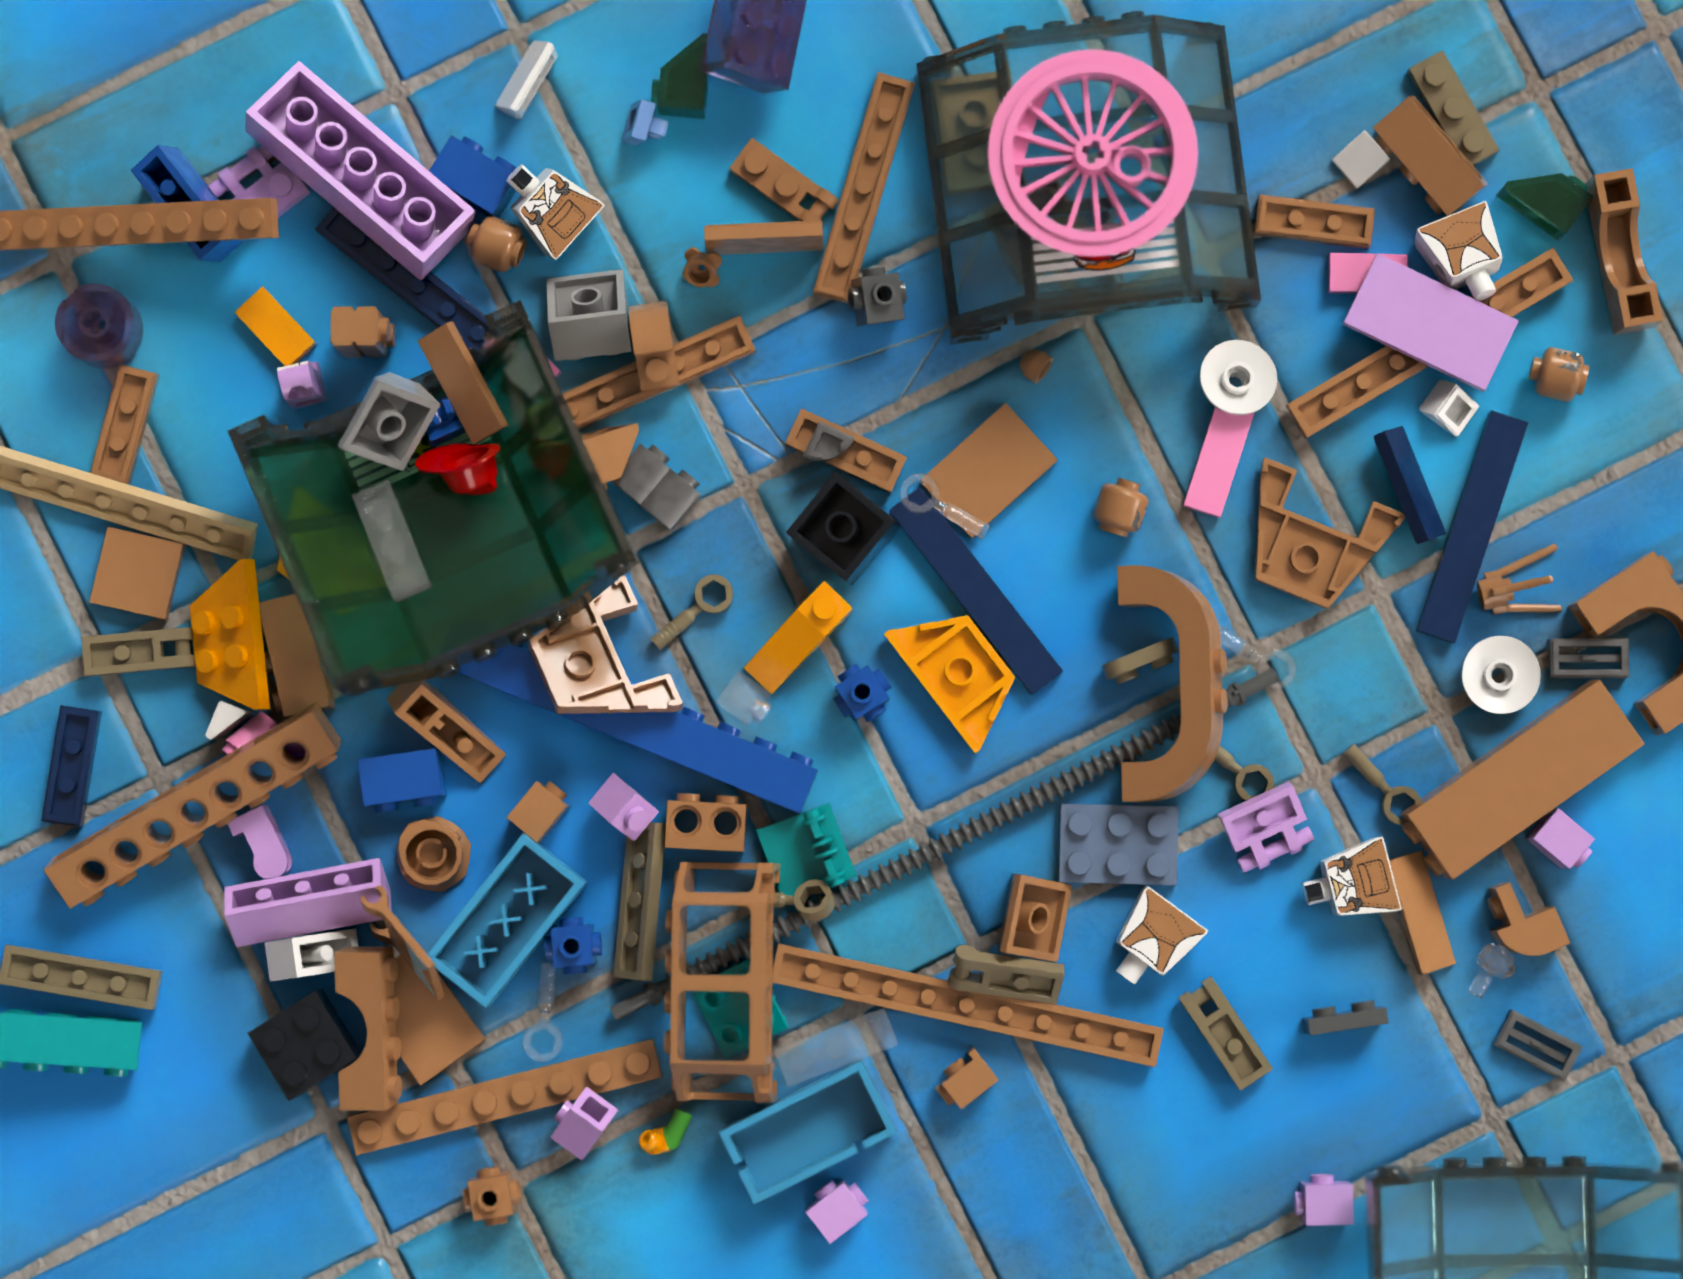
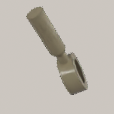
M716 574L707 575L697 583L694 592L697 603L690 609L683 610L664 628L650 639L660 650L691 625L701 611L719 614L727 610L732 604L734 594L733 588L726 578ZM712 582L724 586L726 590V600L715 607L703 601L702 589Z
M1353 743L1342 754L1372 786L1379 788L1384 793L1381 800V810L1385 818L1391 823L1403 825L1406 820L1397 817L1390 811L1392 797L1404 793L1413 800V805L1421 801L1420 796L1410 787L1396 786L1391 788L1385 781L1384 775Z
M1219 746L1214 761L1221 767L1231 770L1236 775L1234 778V789L1241 800L1247 801L1255 797H1251L1242 787L1246 773L1257 771L1266 780L1263 793L1274 788L1273 776L1267 768L1257 764L1242 768L1235 762L1234 757L1227 750Z
M817 879L808 880L796 889L794 895L775 892L777 903H774L773 908L795 905L801 917L814 922L828 917L834 909L835 897L828 884L824 881ZM824 893L825 897L819 906L805 908L804 904L811 894Z

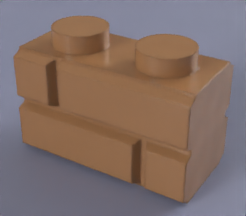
M357 306L356 310L352 307H333L331 311V343L345 358H364L365 354L368 358H387L389 347H395L396 345L395 324H390L389 317H384L375 306Z

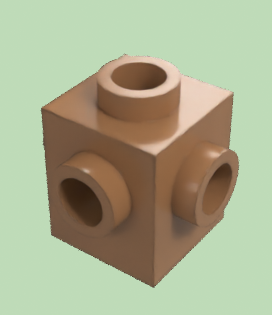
M500 1166L476 1170L477 1176L467 1181L468 1188L463 1189V1202L466 1213L472 1212L474 1221L484 1220L485 1226L509 1222L508 1215H513L518 1210L517 1204L522 1203L519 1180H513L512 1170L500 1172ZM486 1191H493L496 1194V1204L488 1205L485 1203L484 1193Z

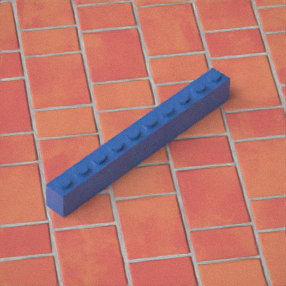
M470 618L466 619L465 624L454 620L436 664L557 714L531 652L522 648L525 641L504 632L501 639L486 633L489 626ZM683 707L681 713L558 714L799 814L803 810L818 773L817 769L811 767L813 759L793 751L790 758L775 752L778 745L757 736L753 743L739 737L740 729L723 722H719L717 728L703 723L705 715L687 707Z

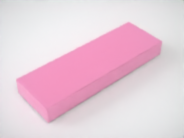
M1214 407L1183 507L1213 517H1221L1254 413L1233 415Z

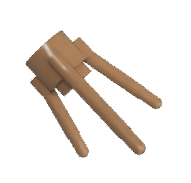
M1552 544L1498 570L1484 573L1485 579L1477 580L1476 582L1482 609H1492L1493 615L1505 612H1561V605L1508 604V601L1514 600V592L1552 583L1554 580L1552 576L1533 578L1516 583H1511L1509 577L1502 579V577L1555 552L1558 549L1557 545Z

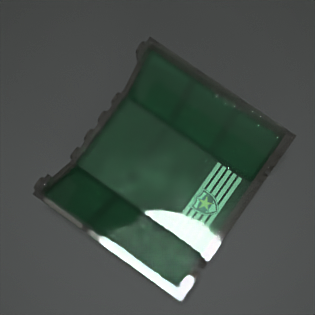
M521 300L485 315L484 318L490 329L483 335L486 343L478 351L475 348L469 349L473 360L508 423L507 427L477 443L479 445L496 443L500 445V451L495 454L498 468L496 477L497 489L492 493L480 495L456 494L450 490L440 474L419 471L415 467L416 460L431 449L449 444H472L467 433L433 447L425 432L404 471L340 449L338 444L361 402L321 420L308 421L303 425L305 429L289 431L286 424L273 425L265 415L228 430L333 685L342 695L356 696L370 690L433 679L437 676L440 679L451 677L461 671L460 666L475 660V662L479 663L489 660L497 655V649L508 644L512 646L522 645L534 637L533 633L546 627L548 630H554L566 625L570 621L569 617L580 612L638 564V560ZM433 370L410 379L421 384L436 400L446 396Z

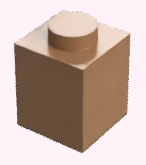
M550 780L546 785L536 781L506 818L535 842L541 843L570 808L563 801L567 794Z

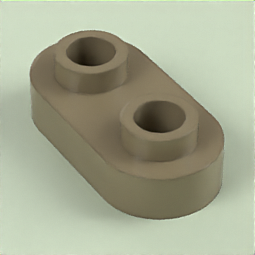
M1171 637L1108 662L1101 667L1106 679L1115 678L1118 685L1138 677L1136 669L1151 663L1153 670L1175 662L1172 654L1179 652L1174 637Z

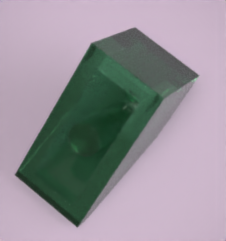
M703 33L661 67L660 80L653 79L651 103H657L659 115L705 119L713 45L711 34Z
M1562 173L1507 181L1495 195L1556 240L1561 239L1568 232L1593 197L1592 194L1586 191L1588 187L1583 181L1572 175L1567 177Z

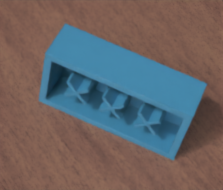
M523 833L427 955L434 962L436 969L487 1008L494 1003L545 939V936L551 931L550 928L556 925L589 882L543 845L535 842L526 833Z

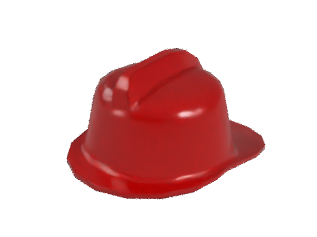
M458 443L440 446L422 454L416 460L415 467L419 471L440 474L450 490L456 494L480 495L492 493L497 489L496 477L498 468L495 454L500 451V445L497 443L486 445Z

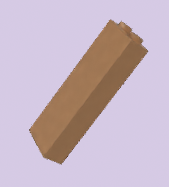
M1589 680L1421 798V801L1400 813L1401 817L1406 820L1401 827L1414 845L1419 842L1428 854L1424 857V861L1436 877L1442 875L1445 879L1453 880L1634 753L1645 743L1601 680Z

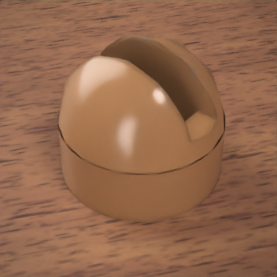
M1037 349L1029 350L1022 355L1020 360L1021 371L1026 378L1037 384L1050 369L1053 358L1043 351Z

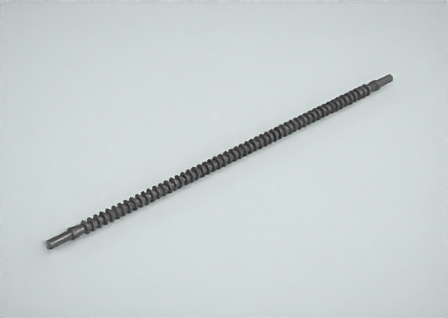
M1270 668L1239 685L1236 682L1228 685L1226 690L1228 707L1234 705L1241 706L1247 703L1246 698L1279 682L1275 670ZM1171 714L1170 721L1162 719L1160 726L1156 727V725L1152 724L1150 726L1151 730L1148 732L1142 729L1139 737L1131 735L1129 742L1121 740V746L1116 748L1115 745H1111V751L1107 753L1101 750L1100 757L1096 758L1094 755H1091L1090 762L1086 763L1082 760L1080 761V767L1070 766L1069 773L1060 771L1059 778L1051 776L1049 783L1046 784L1044 781H1041L1040 787L1037 789L1031 786L1028 794L1021 791L1018 799L1010 797L1008 804L1000 802V808L995 810L993 807H990V813L986 815L980 812V818L977 820L970 817L969 824L959 823L960 828L958 830L949 828L948 835L940 833L938 840L934 841L933 838H930L928 845L924 846L920 843L919 849L916 851L910 848L907 856L899 854L897 861L889 859V865L884 867L882 864H879V870L875 872L869 869V875L866 877L859 874L858 881L848 880V886L846 887L838 885V891L833 893L835 897L834 909L840 912V906L843 904L850 907L853 899L861 901V895L871 896V890L875 888L881 891L882 884L886 883L888 886H891L892 879L896 878L900 881L902 880V874L912 875L911 870L913 868L922 870L923 863L931 865L933 858L937 857L938 860H941L942 854L945 852L951 855L954 847L961 850L964 842L972 844L974 837L982 839V833L987 831L989 834H992V828L996 826L1002 829L1003 822L1008 821L1011 824L1013 823V817L1023 818V812L1025 811L1033 813L1034 806L1043 808L1044 801L1048 800L1049 803H1052L1054 801L1053 797L1056 795L1062 798L1065 790L1072 793L1075 785L1083 787L1085 780L1093 782L1095 775L1098 774L1100 777H1103V771L1107 769L1113 772V766L1116 764L1121 767V762L1129 759L1131 762L1134 761V755L1136 754L1144 756L1145 749L1154 751V745L1159 744L1163 746L1164 740L1167 738L1173 741L1175 739L1174 735L1180 732L1181 715ZM818 895V901L815 903L809 900L807 907L819 906L823 897ZM788 911L786 918L778 916L777 922L773 924V941L779 943L780 937L783 935L789 938L790 932L793 930L799 933L802 925L809 928L811 921L801 917L798 911L796 913ZM748 931L746 933L747 937L745 939L737 937V942L733 945L727 942V948L723 950L717 947V953L714 955L707 952L706 959L701 960L699 957L696 958V964L694 965L686 963V974L709 975L711 972L719 974V968L724 966L725 969H729L730 962L734 961L736 964H739L740 957L750 958L751 932ZM666 973V979L656 983L649 982L643 985V991L611 1006L610 1010L616 1021L651 1003L653 1007L661 1004L662 999L665 998L666 990H671V975Z

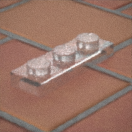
M387 480L352 495L393 600L398 602L431 588V582L391 483Z
M883 1007L776 1048L774 1052L787 1087L897 1046L898 1042L886 1010Z

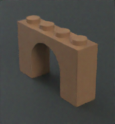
M1652 551L1641 556L1568 605V608L1589 638L1600 635L1631 613L1640 610L1656 612L1667 618L1675 626L1682 641V658L1678 669L1670 679L1634 702L1654 734L1662 735L1683 722V587L1679 588L1671 577L1674 571L1669 562L1662 555L1657 556Z

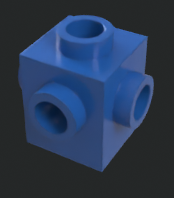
M855 664L837 676L841 683L835 686L838 695L833 700L845 718L852 714L856 721L864 717L869 722L887 710L884 703L889 701L886 691L891 689V686L879 668L872 672L868 665L860 669ZM866 685L870 690V695L866 699H858L854 693L857 686Z
M583 917L560 919V927L550 928L551 936H545L546 959L553 960L554 968L563 967L564 975L587 973V965L596 964V956L602 955L601 932H594V924L584 925ZM570 938L575 939L579 943V949L575 954H570L565 950V942Z

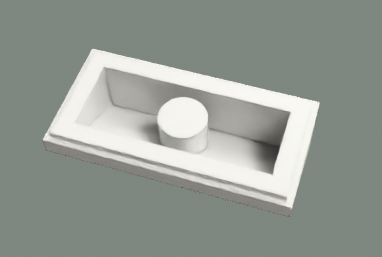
M533 41L496 102L498 109L517 120L523 117L558 57L553 44L544 41Z

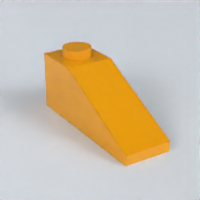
M823 581L746 664L744 669L772 695L853 612V608L832 587Z

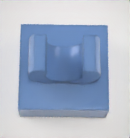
M641 99L631 104L621 141L636 146L645 142L647 137L659 140L660 137H665L669 122L653 117L656 104Z

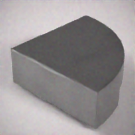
M819 421L803 458L816 462L835 459L850 448L855 437Z

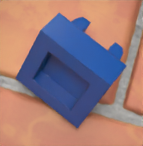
M447 395L437 399L441 405L426 430L433 447L466 433Z

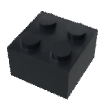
M834 472L786 533L845 582L853 585L899 529L901 524L840 474Z
M323 989L313 991L247 1033L288 1101L301 1096L339 1070L350 1065L362 1053Z

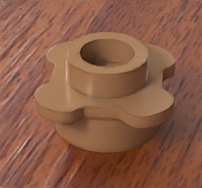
M695 247L687 249L684 255L687 264L682 272L683 278L695 287L717 286L720 282V277L717 273L718 267L722 264L721 256L716 252H711L710 254L700 252ZM699 265H704L706 269H701Z

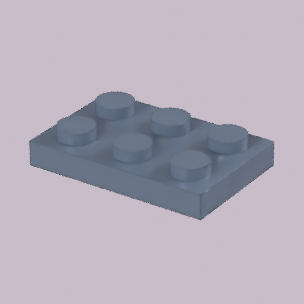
M1060 804L1058 882L1177 885L1179 807Z

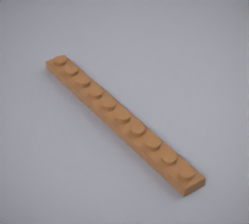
M778 943L773 965V983L1152 1067H1156L1164 1031L1162 1027L1057 1004L960 991L952 988L948 984V980Z

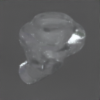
M1488 944L1477 956V964L1480 966V969L1468 992L1482 999L1494 976L1505 980L1515 973L1514 957L1507 948L1495 944Z

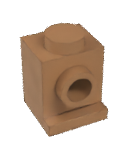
M974 1047L967 1051L971 1056L968 1061L965 1062L960 1057L943 1070L946 1078L935 1087L949 1107L956 1102L960 1109L964 1108L998 1081V1078Z

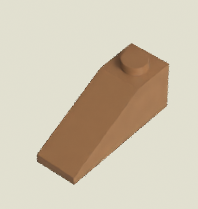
M414 670L387 697L393 712L479 783L506 756V753Z

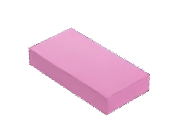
M1330 253L1328 255V293L1357 294L1376 254ZM1381 254L1408 267V254Z

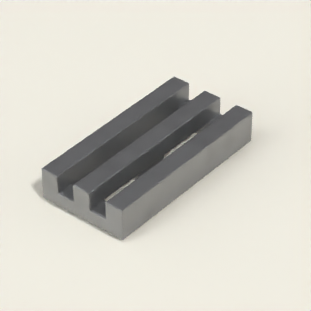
M1629 638L1548 639V663H1550L1548 678H1629ZM1559 647H1620V654H1559ZM1559 663H1620V669L1559 670Z
M1509 1009L1506 1015L1507 1019L1505 1023H1502L1499 1029L1500 1033L1498 1037H1495L1492 1044L1546 1073L1566 1081L1583 1046ZM1517 1021L1570 1049L1568 1056L1514 1029L1515 1022ZM1510 1035L1563 1063L1561 1070L1506 1042L1508 1036Z

